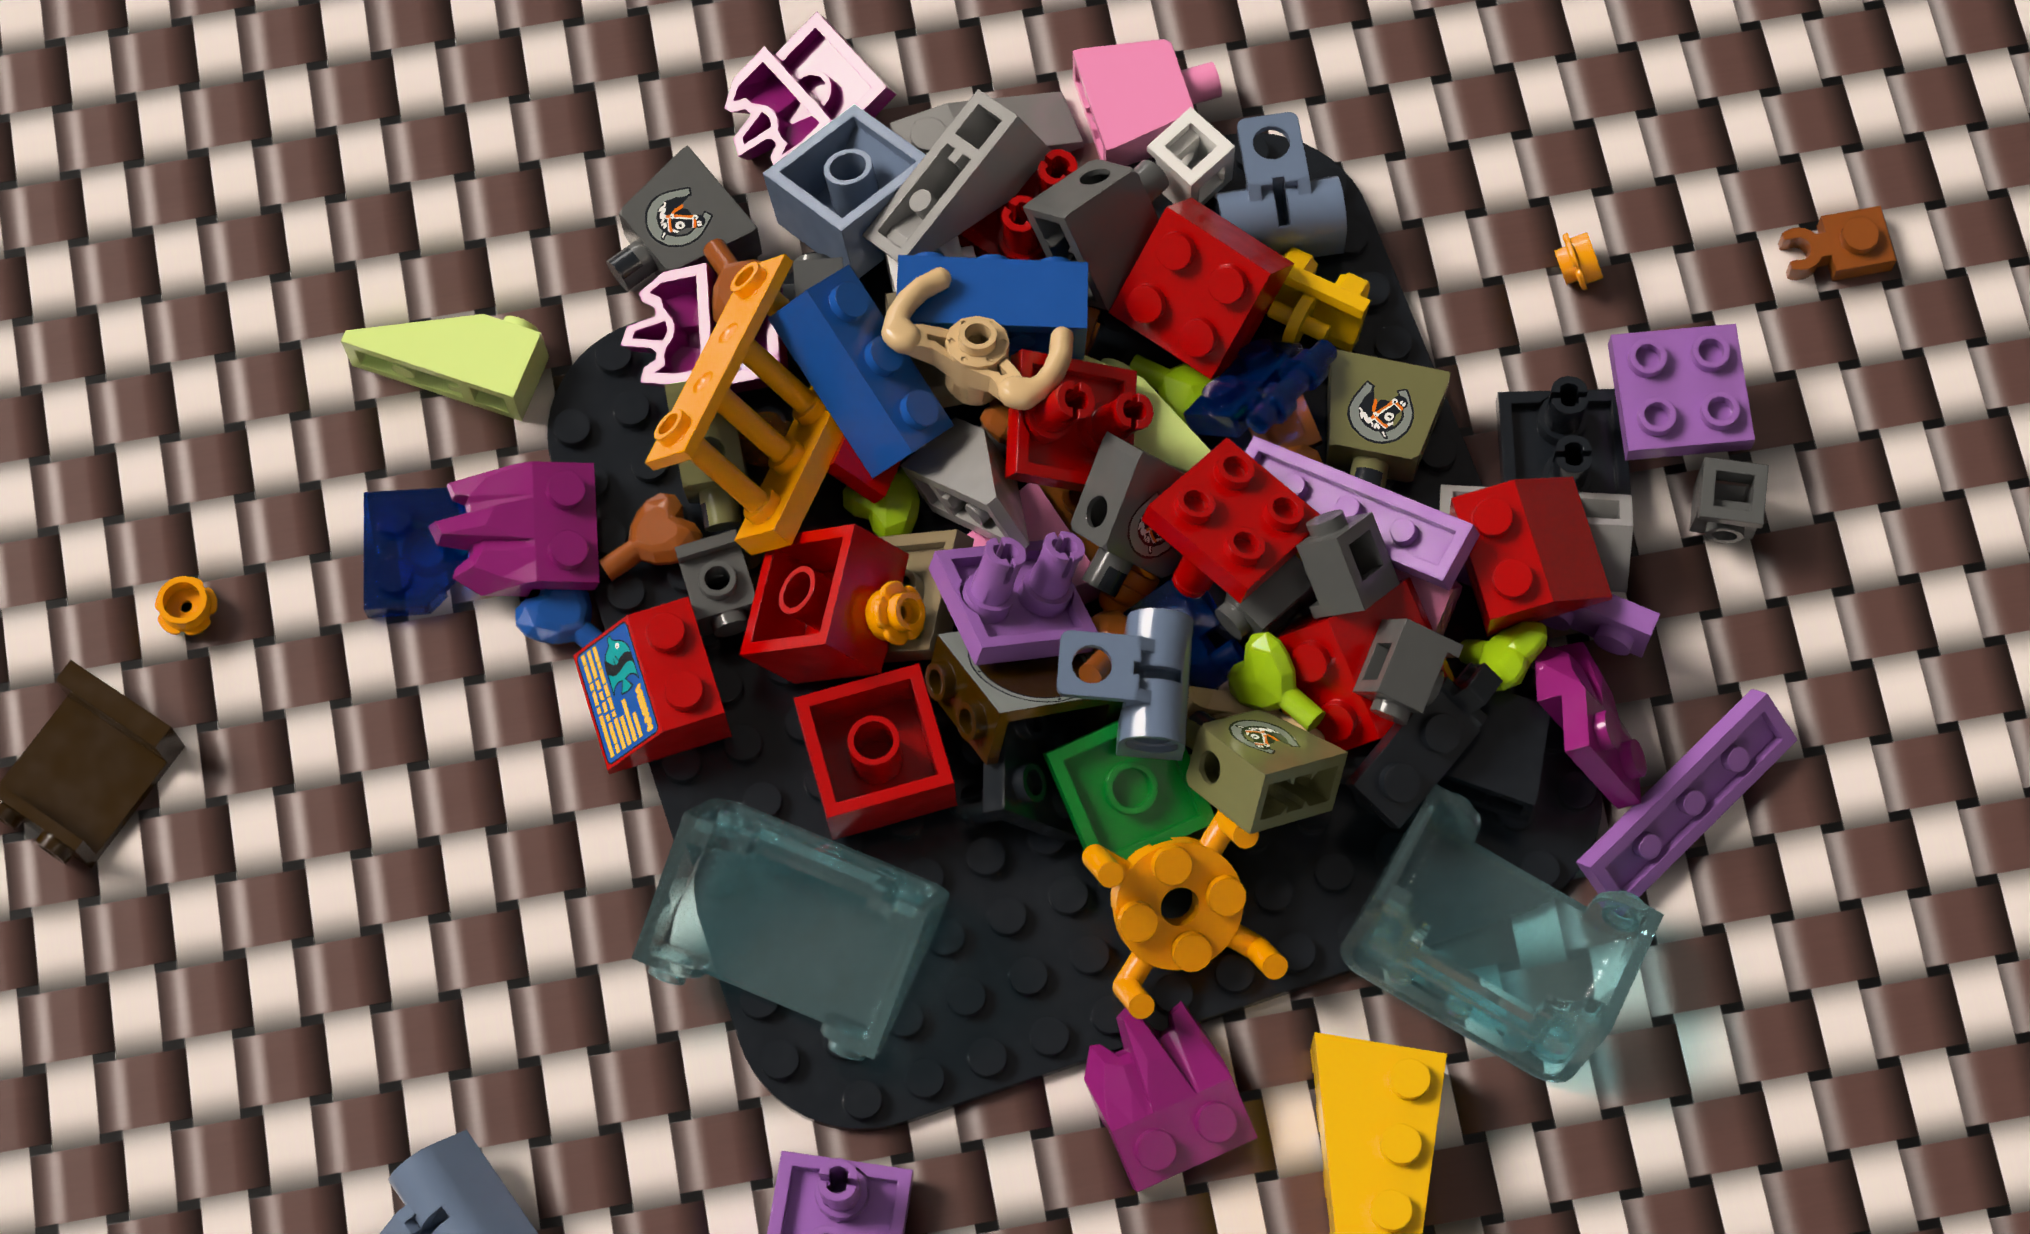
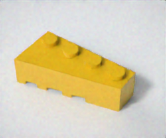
M1314 1032L1310 1054L1312 1073H1314L1317 1102L1316 1112L1323 1160L1324 1190L1327 1199L1330 1227L1329 1234H1423L1447 1053Z

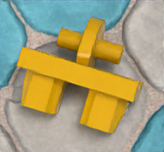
M1295 247L1290 248L1283 256L1293 262L1294 266L1266 313L1267 317L1286 325L1282 344L1295 348L1303 334H1306L1321 342L1325 341L1347 352H1352L1358 342L1371 300L1367 299L1370 290L1369 281L1349 272L1347 274H1340L1337 281L1332 283L1315 275L1318 263L1314 260L1313 255Z

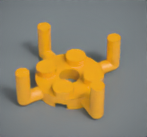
M1219 810L1200 840L1186 836L1170 837L1172 840L1153 846L1148 844L1136 850L1127 860L1098 844L1089 845L1083 851L1082 861L1086 868L1104 887L1111 888V908L1113 909L1116 929L1121 940L1132 951L1116 976L1112 989L1115 996L1136 1019H1145L1154 1011V1000L1142 987L1153 967L1196 972L1205 968L1214 957L1220 954L1226 947H1229L1249 958L1269 979H1280L1287 972L1288 962L1285 957L1265 937L1240 924L1246 902V891L1232 865L1222 856L1230 840L1240 848H1251L1258 841L1259 832L1247 833ZM1175 888L1190 889L1192 892V904L1183 916L1173 919L1162 916L1161 903L1169 891Z

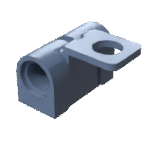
M1284 112L1241 119L1237 124V135L1245 172L1246 189L1215 193L1213 211L1282 256L1292 247L1313 255V257L1344 253L1347 217L1340 179L1338 176L1310 179L1297 115L1292 112ZM1267 130L1278 131L1287 138L1289 149L1280 158L1266 159L1261 157L1254 149L1253 142L1256 136Z
M1165 608L1138 609L1128 614L1124 634L1067 630L1061 635L1057 692L1063 697L1123 702L1118 721L1117 756L1182 761L1186 743L1194 622L1193 618L1184 612ZM1096 648L1107 654L1111 661V672L1106 679L1099 683H1087L1076 676L1072 667L1073 658L1083 649Z
M467 1129L419 1150L401 1163L388 1179L405 1206L392 1217L380 1234H538Z

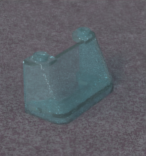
M1436 784L1418 806L1350 927L1340 949L1342 960L1349 969L1360 977L1528 1074L1543 1081L1553 1083L1566 1082L1573 1078L1610 1034L1664 914L1643 903L1639 897L1627 891L1601 892L1586 907L1475 843L1482 825L1479 814L1465 797L1449 792Z
M713 798L684 812L632 959L649 965L648 973L651 976L669 984L684 985L687 978L696 979L707 974L822 1022L820 1032L830 1040L828 1048L834 1053L856 1061H863L866 1057L874 1060L883 1050L941 920L950 893L930 880L735 801Z

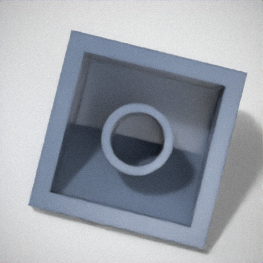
M854 104L763 172V177L778 224L815 252L825 254L830 258L842 257L844 267L850 265L859 279L885 259V253L862 236L926 154Z

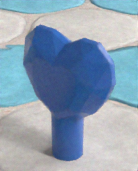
M541 589L538 596L525 599L515 609L516 627L527 638L542 643L563 644L575 642L583 648L603 633L591 623L593 607L587 590Z

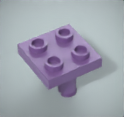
M1736 324L1613 334L1610 336L1608 350L1625 461L1749 450L1752 448L1755 436Z
M1060 531L1057 537L1056 533L1052 532L1047 534L1044 540L1029 541L1030 545L1026 548L1013 538L1002 537L1000 543L997 538H992L986 542L985 546L938 550L934 552L928 569L975 666L1059 656L1060 638L1065 631L1098 632L1072 582V577L1078 563L1082 560L1085 553L1084 543L1079 537L1067 531ZM1093 648L1083 649L1077 654L1092 652Z
M781 1151L767 1234H905L914 1178L913 1170L850 1161L842 1158Z

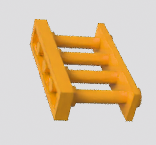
M786 254L760 263L751 262L736 274L730 286L733 293L672 411L664 416L657 425L654 432L656 442L645 461V464L655 471L690 460L744 507L743 515L745 519L734 541L751 556L792 545L843 437L842 431L813 387L810 386L808 388L755 340L766 315L772 316L790 302L779 291L794 262ZM742 363L793 408L792 415L794 420L785 438L730 389ZM717 412L769 457L768 465L770 469L761 487L704 439Z

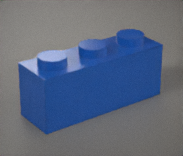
M937 252L898 255L896 296L915 278L937 267L945 268L951 274L950 286L928 298L916 309L910 318L913 324H925L949 329L962 318L982 316L994 319L1006 330L1010 342L1009 357L1021 349L1049 354L1052 331L1057 327L1064 326L1070 329L1074 336L1072 359L1084 360L1088 317V262H1072L1067 258L1057 256L1046 257L1041 260L1008 259L998 254H986L978 258L946 257Z
M847 265L805 290L770 316L768 320L873 479L953 427L954 424L908 355L895 352L883 341L881 330L885 318L851 266Z

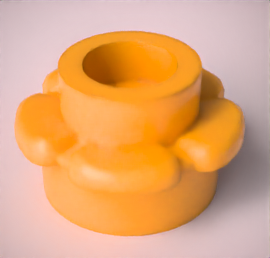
M1585 232L1569 238L1568 233H1564L1565 247L1554 250L1566 285L1578 281L1581 289L1587 290L1586 284L1604 278L1588 233Z
M179 576L170 579L160 588L156 598L155 608L160 613L158 622L170 634L178 635L181 632H185L188 636L197 635L210 625V616L218 608L217 597L211 588H205L203 582L198 578ZM184 603L192 604L190 611H181V606Z
M890 581L869 597L865 609L866 622L872 634L878 639L888 641L893 645H904L908 639L914 640L921 634L925 622V606L920 594L914 587L910 585L904 587L900 581Z

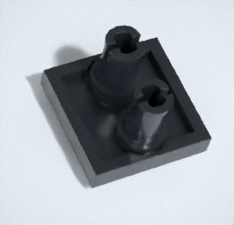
M1565 376L1553 383L1551 391L1498 392L1496 416L1501 483L1513 479L1574 477L1578 492L1631 495L1629 460L1625 461L1615 389L1587 390L1586 384L1581 379Z
M1071 711L1008 722L997 764L986 765L969 742L961 743L963 755L972 765L983 764V785H969L963 788L961 792V800L970 801L977 799V802L960 805L964 821L971 827H979L986 823L1003 820L1060 842L1079 839L1043 756V753L1086 735L1084 726Z

